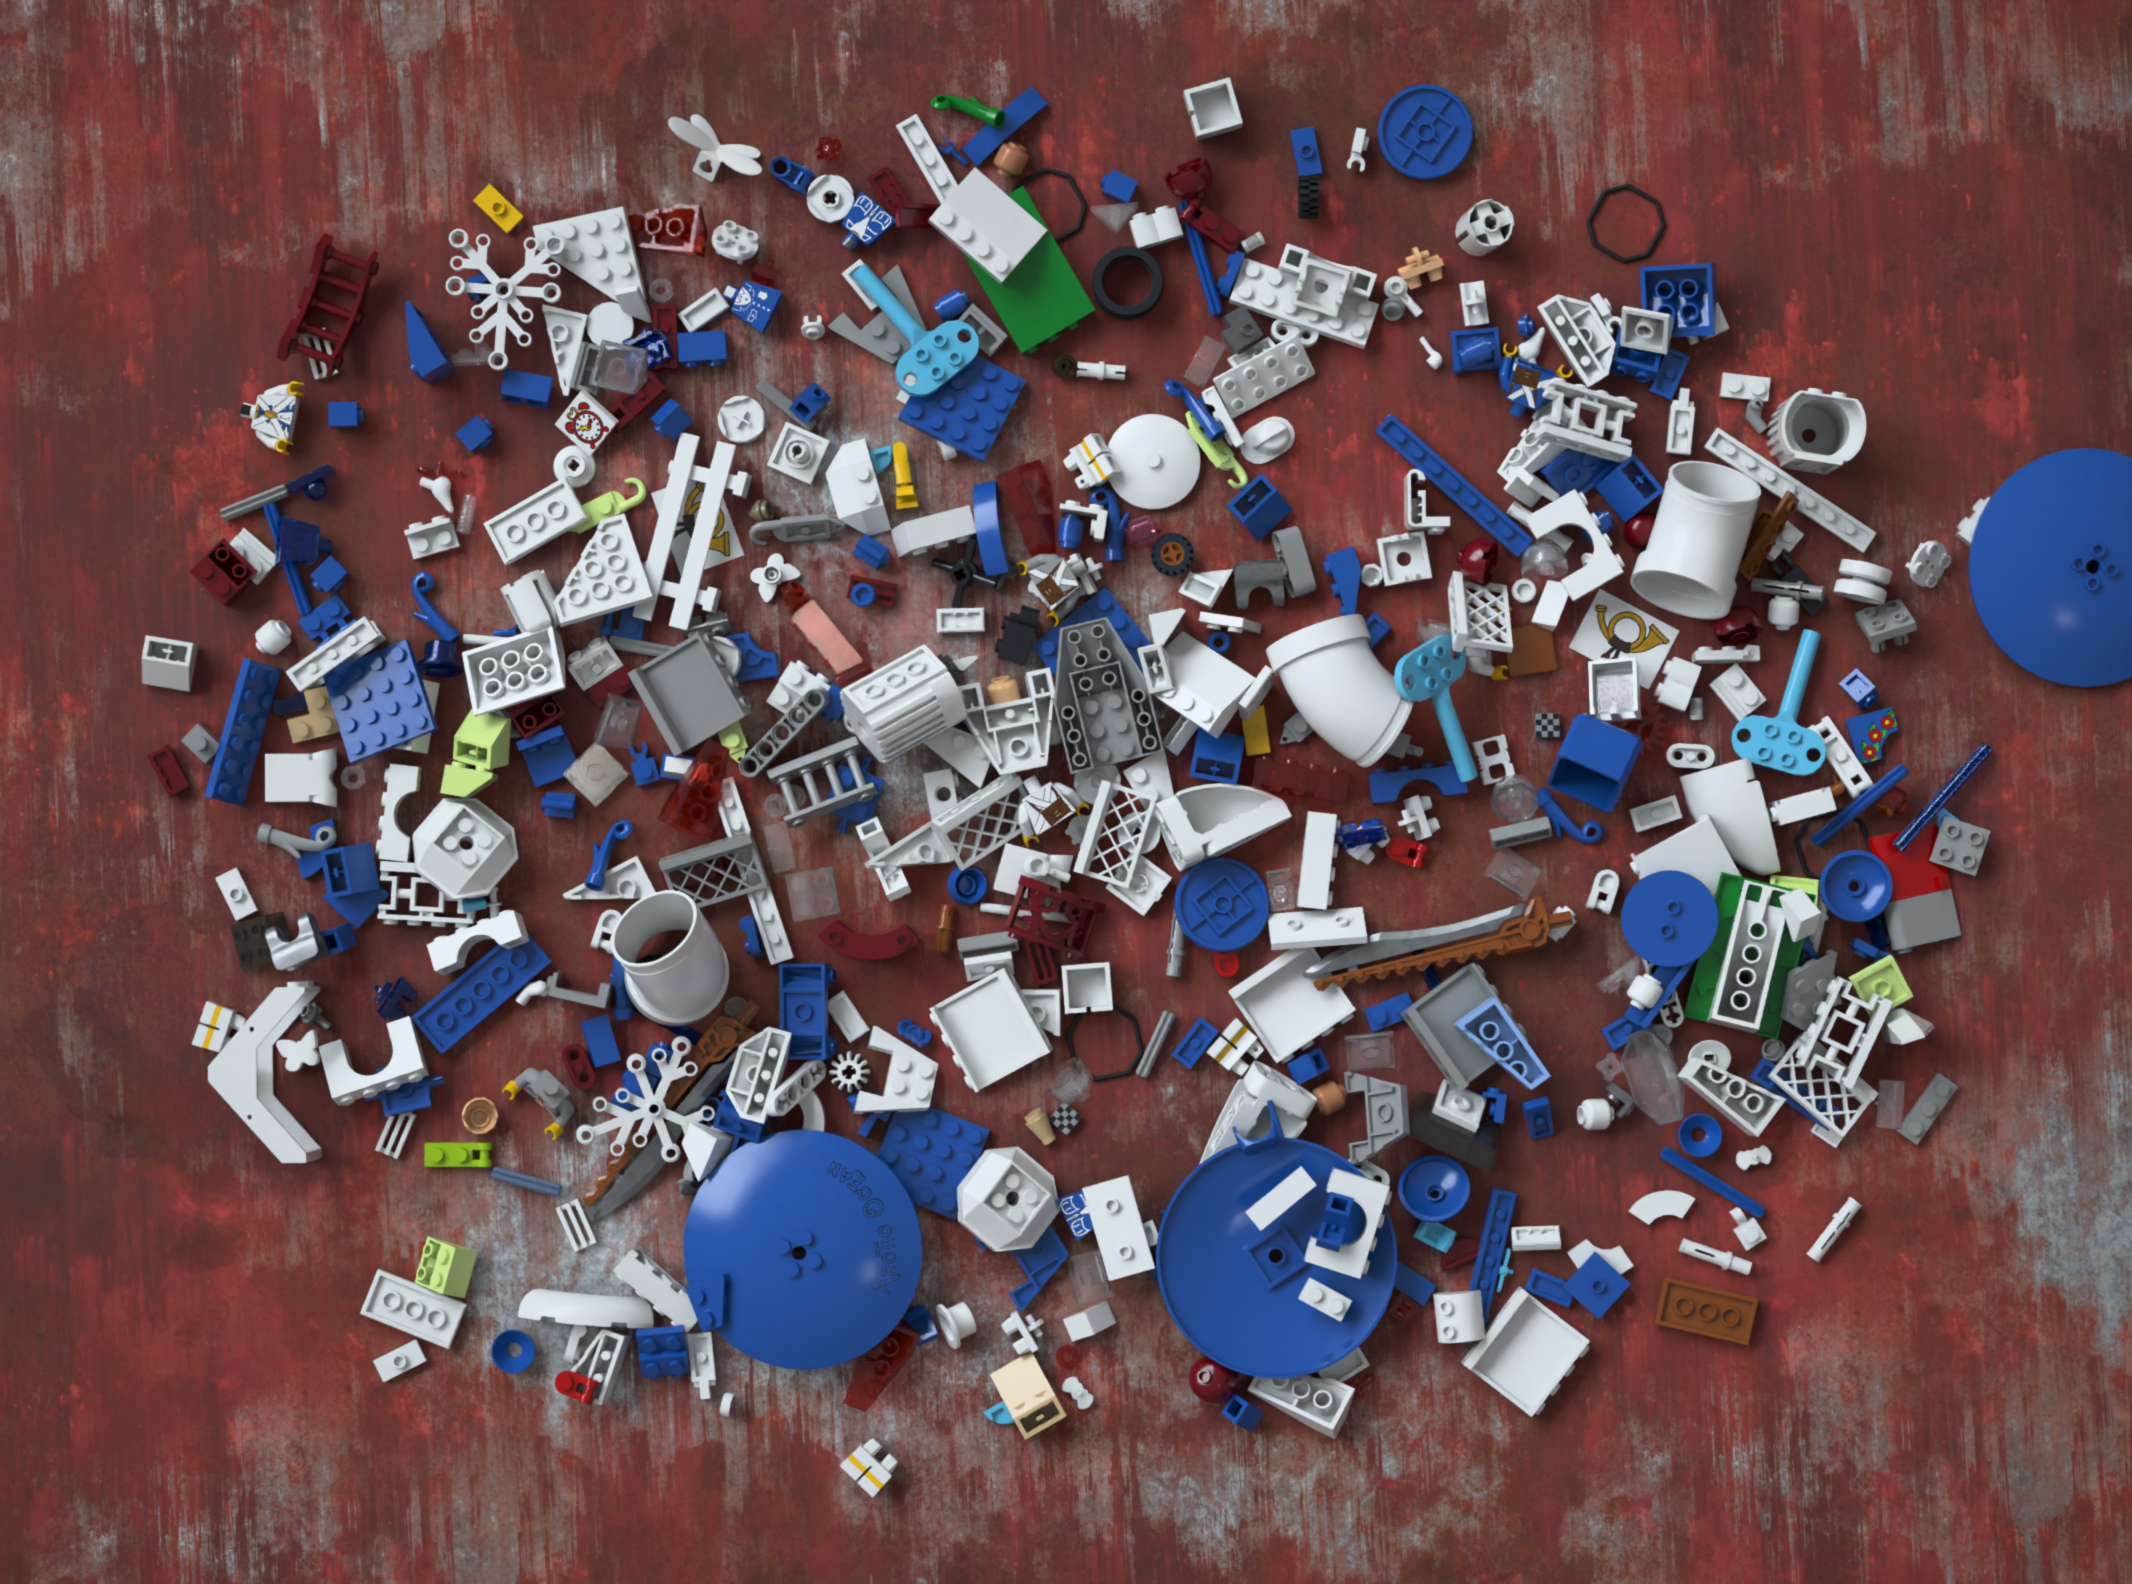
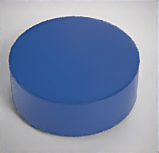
M860 583L852 589L851 598L855 605L868 607L874 602L875 592L869 584Z

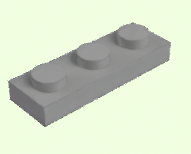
M1937 1072L1896 1131L1917 1145L1958 1086Z

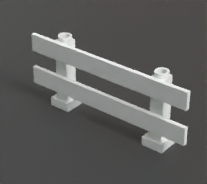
M682 432L674 461L671 460L668 466V474L670 476L644 570L653 600L635 605L633 617L652 621L658 595L674 598L675 603L669 626L688 631L695 604L702 605V610L716 614L722 591L709 586L707 591L700 590L699 586L725 489L732 490L733 495L746 499L752 476L742 471H738L737 476L729 474L736 445L717 441L710 469L693 465L700 437ZM692 480L704 483L706 486L680 584L663 580L688 481Z

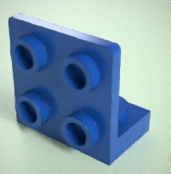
M562 725L533 735L526 740L523 739L516 742L519 751L523 753L535 787H540L580 771L567 733Z

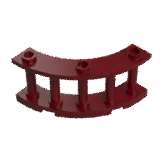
M324 233L315 248L309 272L313 274L309 288L304 287L298 303L300 312L297 319H291L280 339L277 359L286 361L291 353H299L328 364L326 376L331 378L335 369L340 370L344 360L342 356L355 327H359L362 323L364 313L361 311L372 277L376 276L379 263L376 262L378 256L376 251H373L369 259L365 261L335 250V247L332 246L333 236ZM332 258L364 270L361 284L357 285L329 275L328 271H325L328 260ZM326 283L357 294L352 311L319 300L317 293L320 285ZM318 309L348 320L342 335L309 324L307 319L311 310ZM307 333L335 343L337 346L330 355L299 344L298 339L301 334L305 335Z

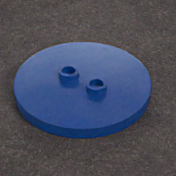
M1415 85L1397 93L1383 109L1378 123V143L1384 158L1397 172L1412 179L1434 180L1450 174L1464 161L1472 144L1473 124L1466 106L1454 93L1436 85Z
M1216 857L1201 861L1188 870L1179 882L1175 892L1174 912L1181 930L1194 944L1208 951L1227 953L1246 947L1262 932L1269 916V896L1262 879L1251 867L1232 858Z
M1664 870L1642 878L1632 887L1623 904L1621 924L1628 944L1641 958L1655 965L1675 967L1696 960L1709 948L1718 928V910L1712 894L1700 880L1684 872Z

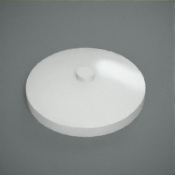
M1159 414L1135 417L1124 423L1114 433L1108 444L1109 453H1112L1122 470L1121 473L1111 478L1109 482L1114 491L1124 501L1135 507L1146 510H1159L1173 506L1189 494L1197 481L1200 471L1198 445L1188 432V429L1173 418Z

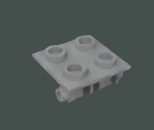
M1944 816L1929 861L1958 870L1967 875L1976 876L1990 830Z

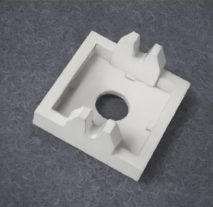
M1305 256L1291 303L1337 317L1351 270ZM1319 279H1323L1328 283V289L1323 293H1319L1314 289V283Z
M1424 531L1393 535L1376 540L1385 587L1432 578ZM1401 552L1408 553L1411 557L1409 565L1401 566L1398 564V554Z

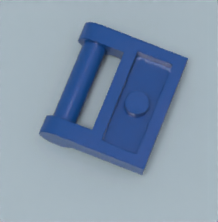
M1498 327L1450 331L1454 375L1461 374L1464 371L1486 369L1499 371L1501 353ZM1481 337L1485 341L1489 339L1495 350L1492 353L1493 359L1473 368L1468 367L1465 369L1457 351L1461 350L1462 346Z
M635 606L622 609L619 629H613L615 611L607 613L604 616L603 627L600 626L599 634L642 641L646 620L633 617Z

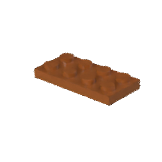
M1664 1276L1653 1323L1748 1345L1759 1298Z

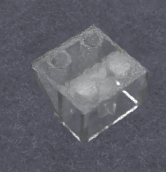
M832 866L785 875L793 922L841 913Z

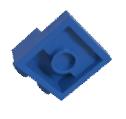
M1618 326L1610 370H1613V374L1617 376H1625L1626 374L1636 376V380L1642 383H1647L1649 380L1654 381L1658 373L1662 354L1620 346L1621 329Z
M684 1325L636 1330L642 1378L648 1377L651 1380H657L664 1375H672L679 1378L684 1376L685 1373H690V1359Z

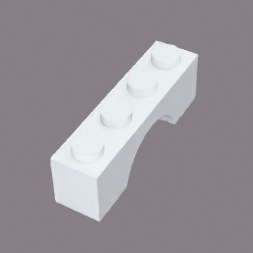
M1286 244L1278 267L1279 270L1299 276L1305 256L1349 269L1351 273L1345 293L1366 300L1369 299L1377 274L1357 267L1337 264L1323 259L1306 249ZM1323 279L1316 281V283L1328 286V283Z
M390 764V768L385 770L384 782L388 783L387 792H383L381 802L382 806H385L384 816H380L379 830H382L381 840L378 839L376 844V854H379V859L411 862L413 838L405 834L400 828L397 812L404 798L419 791L421 767Z
M504 910L498 914V917L492 919L485 918L479 920L475 926L470 928L462 927L457 929L455 934L435 938L434 942L427 944L434 971L441 975H446L465 967L469 950L482 940H496L500 946L508 950L529 942L522 915L514 910Z

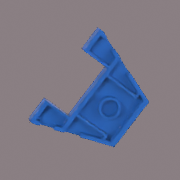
M1049 1224L1032 1248L1012 1250L1030 1279L1009 1293L1020 1312L1026 1308L1069 1255V1252L1051 1224ZM973 1235L982 1251L988 1248V1246Z

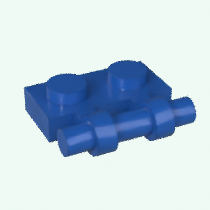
M336 594L298 622L313 642L320 637L322 638L323 642L316 646L319 649L357 622V620L353 619L347 624L345 619L352 615L341 597ZM336 625H339L341 629L331 636L327 633Z

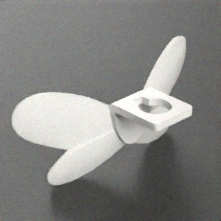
M692 115L690 118L691 123L679 117H671L669 119L668 125L679 138L701 149L693 172L712 182L722 162L733 170L745 175L754 176L762 172V167L753 160L760 156L758 149L742 144L720 145L714 130L700 115ZM707 159L711 161L712 172L710 173L705 172L701 168V162H706Z

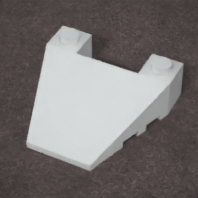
M1050 667L1026 672L1024 678L1029 698L986 707L980 682L958 686L966 709V719L963 721L999 775L1047 766L1055 694Z

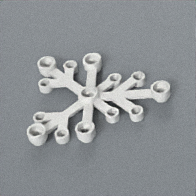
M455 229L450 233L449 241L454 248L462 249L470 259L454 256L450 261L453 270H480L492 284L465 283L460 277L453 276L446 281V290L454 297L461 296L463 293L491 294L481 304L472 307L471 315L475 320L484 319L486 312L498 302L497 312L480 327L471 330L469 338L474 344H480L483 342L484 336L496 326L495 350L490 354L488 362L492 369L502 371L508 366V357L504 353L506 326L516 336L520 346L528 347L532 343L530 334L524 332L507 313L508 303L519 314L521 322L528 324L533 321V312L525 308L516 296L543 298L548 303H555L561 298V290L555 283H547L543 288L517 285L531 273L548 274L551 278L558 277L561 273V268L557 263H542L551 256L560 255L564 251L565 245L559 236L552 235L546 239L545 248L535 256V252L539 248L538 241L533 237H528L524 241L526 249L525 266L510 279H500L487 264V252L491 245L489 236L486 234L477 236L478 252H476L469 244L467 233L462 229ZM458 236L464 237V241L461 244H457L455 239ZM481 238L488 239V243L484 246L480 245L479 241ZM529 241L536 243L533 249L527 248ZM558 243L560 247L554 251L551 249V245ZM456 260H461V267H454V262ZM556 266L558 268L557 273H549L550 267ZM453 284H460V290L453 291ZM501 287H507L508 293L505 295L501 294ZM555 290L556 296L553 298L548 297V291ZM482 309L483 314L477 317L474 315V311ZM524 312L531 314L528 320L522 319ZM475 332L481 334L479 340H473L472 336ZM524 335L529 337V341L525 344L520 342V338ZM500 357L503 359V364L497 366L495 365V359Z
M677 1036L673 1039L671 1044L673 1054L668 1064L664 1049L655 1048L653 1050L652 1058L657 1062L662 1075L655 1094L652 1092L644 1071L646 1067L645 1058L638 1053L630 1055L626 1062L630 1072L635 1073L645 1099L630 1093L628 1089L623 1087L617 1089L615 1097L617 1101L621 1103L628 1102L639 1107V1109L631 1112L607 1102L602 1096H598L593 1100L594 1109L599 1112L606 1111L617 1117L593 1127L588 1124L581 1125L576 1131L577 1140L587 1145L592 1143L596 1136L621 1127L616 1140L610 1145L611 1153L614 1156H621L625 1151L624 1144L634 1122L644 1118L638 1132L633 1135L634 1145L637 1147L646 1145V1136L654 1121L663 1144L661 1148L662 1158L667 1162L677 1161L681 1154L680 1148L671 1141L663 1118L681 1125L684 1134H686L690 1122L708 1127L699 1123V1121H710L715 1116L714 1109L708 1105L703 1106L697 1112L683 1116L667 1109L663 1102L671 1081L686 1075L694 1076L698 1071L697 1065L692 1061H688L683 1066L677 1068L682 1056L687 1055L691 1050L689 1039L685 1036ZM680 1042L686 1044V1048L683 1051L677 1049V1045ZM657 1051L664 1053L663 1058L660 1060L655 1058ZM634 1060L641 1061L639 1068L632 1066ZM687 1065H694L695 1070L692 1073L686 1072ZM620 1091H625L627 1093V1097L625 1099H620L618 1097ZM603 1100L605 1102L604 1107L597 1108L595 1106L596 1101ZM653 1104L658 1106V1111L655 1113L649 1111V1107ZM705 1109H710L712 1111L710 1117L703 1116V1111ZM711 1125V1126L708 1127V1128H711V1129H714V1130H717V1131H720V1132L725 1133V1131H722V1130H719V1129L714 1128V1127H713L714 1125ZM584 1131L591 1133L589 1139L582 1138L581 1135ZM639 1135L644 1137V1142L641 1144L635 1142L636 1137ZM616 1144L622 1146V1150L618 1153L613 1151V1146ZM669 1149L675 1150L676 1153L673 1157L666 1155Z

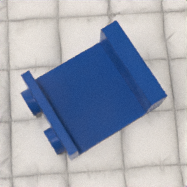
M728 1097L725 1105L718 1107L713 1127L758 1144L772 1116H768L764 1125L741 1119Z

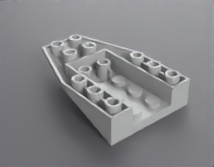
M1104 617L1060 628L1054 707L1070 773L1073 774L1164 752L1146 679L1108 618Z

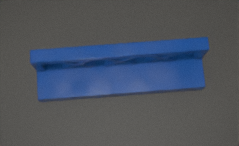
M1695 960L1675 967L1658 966L1651 977L1661 982L1660 986L1663 989V993L1655 1006L1651 1009L1644 1007L1642 1011L1631 1004L1623 1017L1641 1030H1645Z

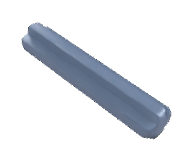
M494 1167L491 1174L493 1180L557 1197L561 1192V1184L508 1169Z

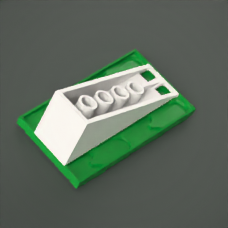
M1721 872L1714 897L1718 910L1717 932L1712 944L1698 958L1684 1017L1771 1039H1778L1783 1020L1780 1017L1788 972L1797 967L1805 939L1803 938L1796 942L1792 941L1779 899L1780 896L1793 891V889ZM1805 893L1814 903L1816 895ZM1740 976H1745L1747 978L1746 984H1743L1739 980Z

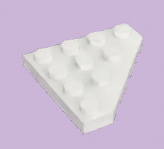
M625 206L533 226L535 239L539 244V251L545 248V241L548 237L552 235L559 236L564 242V251L560 255L551 256L550 258L617 301L615 289L638 285L644 299L647 300ZM558 243L551 245V249L554 251L560 247Z
M625 514L601 520L593 538L589 540L582 552L579 562L568 576L561 593L554 600V608L561 627L653 600Z

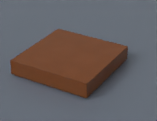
M1538 625L1511 628L1513 649L1511 653L1506 652L1509 677L1557 670L1552 631Z

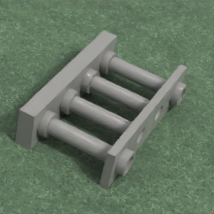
M856 736L766 770L773 786H781L791 813L783 817L789 828L802 827L809 820L858 801H869L874 795L878 794L874 783L866 784L856 757L858 753L863 751ZM842 759L848 760L858 787L846 793L843 791L834 767L836 762ZM819 768L826 770L835 797L823 802L812 776L813 771ZM799 776L803 777L813 806L803 810H799L790 785L791 779Z

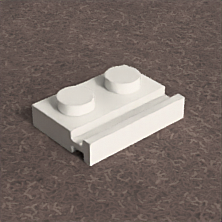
M243 528L230 542L258 571L252 580L256 585H259L278 563L276 555L246 528Z
M1737 663L1733 664L1709 684L1710 688L1738 722L1767 700Z

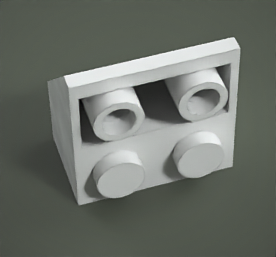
M146 635L142 654V684L190 692L198 645Z

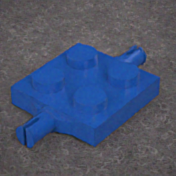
M863 755L860 768L866 784L873 782L878 794L874 795L869 801H858L832 811L841 818L836 830L837 832L846 835L850 821L864 823L872 819L885 780L875 777L868 772L873 759L871 757ZM840 764L837 775L844 793L858 788L850 767ZM832 787L827 800L835 797Z
M385 1068L377 1069L376 1071L379 1073ZM428 1075L418 1082H407L401 1084L397 1089L383 1090L377 1092L376 1096L364 1098V1100L367 1102L379 1099L383 1105L385 1117L433 1107L431 1098L432 1087L445 1085L444 1075L431 1078Z

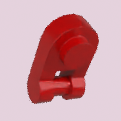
M1393 837L1385 845V853L1390 859L1423 870L1425 865L1423 860L1425 854L1429 853V846L1402 837ZM1410 848L1417 850L1414 859L1407 857Z
M1237 951L1226 954L1213 952L1217 973L1223 977L1234 976L1239 969Z
M567 1370L557 1375L555 1387L563 1395L592 1405L594 1400L592 1395L594 1390L598 1388L600 1381ZM581 1383L586 1385L583 1393L578 1391Z

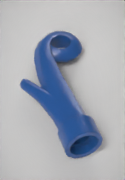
M1173 379L1165 381V391L1172 397L1182 398L1204 429V434L1210 442H1215L1226 433L1225 428L1212 417L1203 397H1200L1198 400L1179 381Z
M1097 486L1090 492L1089 499L1092 504L1108 505L1106 562L1124 561L1123 539L1131 514L1127 512L1121 520L1118 500L1113 491L1105 486ZM1101 493L1106 498L1103 501H1098L1096 496Z
M425 571L419 572L414 576L411 586L413 596L424 614L413 612V616L434 629L446 647L450 646L461 637V634L455 626L452 627L424 594L433 588L434 579L432 575ZM422 579L426 580L425 587H420Z
M1546 786L1533 796L1532 800L1544 810L1550 819L1557 838H1561L1562 828L1574 839L1585 844L1596 843L1601 839L1603 828L1600 823L1588 821L1580 830L1553 797V793ZM1594 827L1596 833L1592 836H1587L1588 829Z
M621 820L615 823L609 830L600 849L597 843L593 844L592 869L584 883L588 889L593 891L603 890L606 881V871L617 838L626 839L632 834L633 824L631 821Z
M613 954V973L609 977L615 994L614 1019L633 1018V1008L630 1005L629 995L625 986L624 967Z

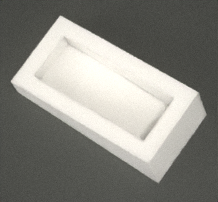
M1815 1124L1811 1130L1812 1133L1834 1148L1842 1140L1831 1130L1827 1131L1818 1124Z

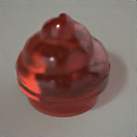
M789 581L781 589L785 606L798 604L804 599L805 589L794 581Z

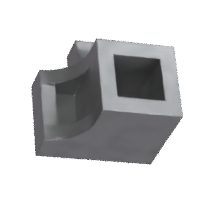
M1244 305L1222 318L1226 330L1222 331L1219 335L1232 354H1237L1263 335Z

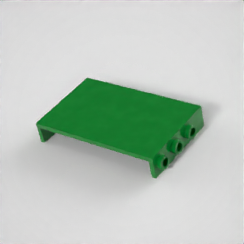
M1021 186L1009 193L1008 196L1047 229L1046 233L1001 285L965 253L963 255L1019 348L1020 354L1026 352L1029 356L1040 349L1038 344L1046 340L1049 344L1061 337L1059 335L1060 331L1066 328L1068 331H1071L1080 326L1079 320L1093 313L1096 309L1025 188Z

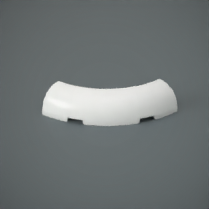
M538 1288L531 1290L525 1295L518 1312V1317L543 1319L555 1321L556 1323L575 1325L619 1326L627 1328H653L654 1325L651 1306L647 1300L641 1297L590 1295Z

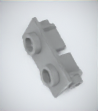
M720 610L716 611V614H705L707 622L703 623L701 615L691 617L688 631L681 629L684 641L695 635L696 632L704 629L712 636H722L725 633L732 632L728 622L727 611L722 612Z

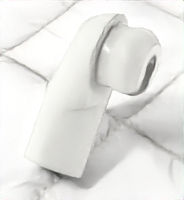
M541 980L528 982L515 1001L525 1006L532 996H547L549 990H546V982Z

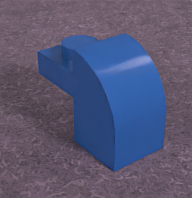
M1330 1192L1315 1246L1339 1252L1354 1198Z

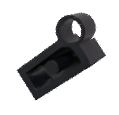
M1022 605L1020 614L1010 612V616H1004L1001 629L1005 630L1003 639L998 638L994 651L998 653V659L1022 666L1026 665L1040 609Z

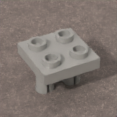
M1901 599L1890 600L1884 605L1868 607L1855 613L1856 621L1870 641L1871 651L1875 653L1880 652L1879 646L1881 651L1886 650L1885 640L1894 638V644L1898 646L1902 645V639L1904 644H1907L1909 642L1907 633L1917 630L1915 620Z

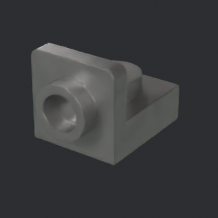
M1610 1081L1605 1087L1609 1091L1606 1096L1616 1104L1620 1101L1623 1102L1615 1115L1619 1118L1623 1115L1627 1117L1635 1107L1632 1104L1635 1099Z

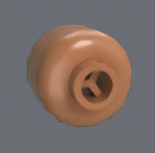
M1010 141L1009 144L1003 143L994 159L995 166L999 168L997 172L1007 178H1010L1011 175H1021L1029 159L1026 153L1027 149L1013 141Z
M1326 1081L1312 1091V1094L1318 1099L1313 1107L1318 1114L1322 1113L1323 1115L1330 1116L1342 1109L1346 1104L1345 1097L1347 1092L1341 1084L1337 1085L1334 1081Z

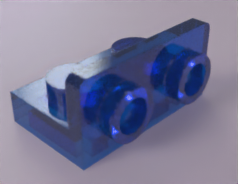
M653 327L646 328L640 332L641 335L635 338H627L622 341V345L615 348L616 353L624 354L631 376L637 377L673 357L665 331L656 330Z

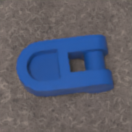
M747 915L739 921L740 928L746 931L747 941H745L746 952L748 955L752 954L753 958L762 957L763 947L756 919L751 915Z

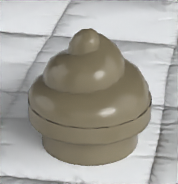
M759 499L752 505L748 514L758 522L769 521L774 517V508L769 500Z

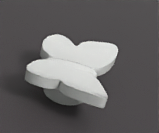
M777 553L769 557L767 566L756 568L750 574L751 580L756 584H760L758 587L759 592L766 603H769L774 597L777 585L801 576L799 570L788 563L784 564L783 557Z
M316 1030L309 1031L298 1042L293 1040H278L276 1042L280 1054L283 1057H287L285 1067L288 1071L300 1070L303 1063L312 1066L320 1062V1055L316 1050L318 1047Z

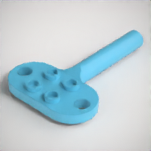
M867 264L862 265L853 273L852 277L911 343V348L898 360L895 370L896 382L906 394L914 397H927L974 360L979 348V339L975 330L970 325L954 320L941 324L933 331H926ZM961 332H966L970 335L971 340L965 343L961 342L957 335ZM907 375H912L916 378L917 383L909 386L905 384L903 378Z
M1803 629L1778 715L1775 718L1752 715L1743 718L1736 724L1732 732L1731 742L1734 751L1741 759L1750 757L1752 764L1795 776H1808L1814 774L1822 767L1826 758V747L1823 739L1818 733L1797 724V716L1821 639L1820 633ZM1741 730L1749 731L1751 733L1750 740L1740 742L1737 739L1738 732ZM1809 750H1818L1821 754L1820 759L1815 762L1809 761L1807 759Z
M1445 634L1430 639L1404 655L1397 663L1394 680L1396 689L1406 701L1420 702L1428 698L1432 700L1459 780L1466 782L1476 778L1478 773L1449 692L1450 685L1457 681L1464 672L1466 655L1465 649H1463V652L1455 651V658L1453 659L1452 635ZM1406 678H1408V680H1409V686H1408V688H1407L1406 683H1405Z

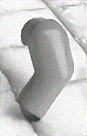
M1755 398L1748 402L1745 417L1756 432L1760 434L1768 426L1760 418L1764 406L1763 401Z

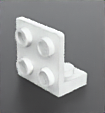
M1066 500L1065 504L1060 503L1061 513L1097 518V520L1092 519L1090 535L1094 536V542H1104L1108 511L1104 510V506L1090 504L1089 508L1081 507L1080 502Z

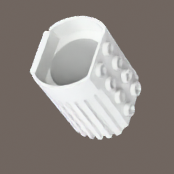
M1808 388V391L1800 390L1776 408L1777 411L1771 416L1773 420L1768 424V428L1771 429L1767 432V437H1770V440L1767 441V446L1772 447V450L1769 452L1771 457H1776L1780 462L1779 468L1827 475L1851 460L1861 449L1866 435V415L1859 400L1847 398V394L1842 392H1832V395L1822 394L1823 390ZM1806 429H1811L1815 433V439L1811 443H1807L1802 439V433Z
M925 644L845 687L840 692L841 703L853 731L859 740L883 764L966 719L965 705L953 677L948 672L947 667Z

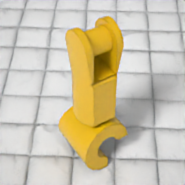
M897 442L893 446L897 486H900L896 487V509L918 507L919 503L915 487L910 485L912 481L907 448L904 443Z

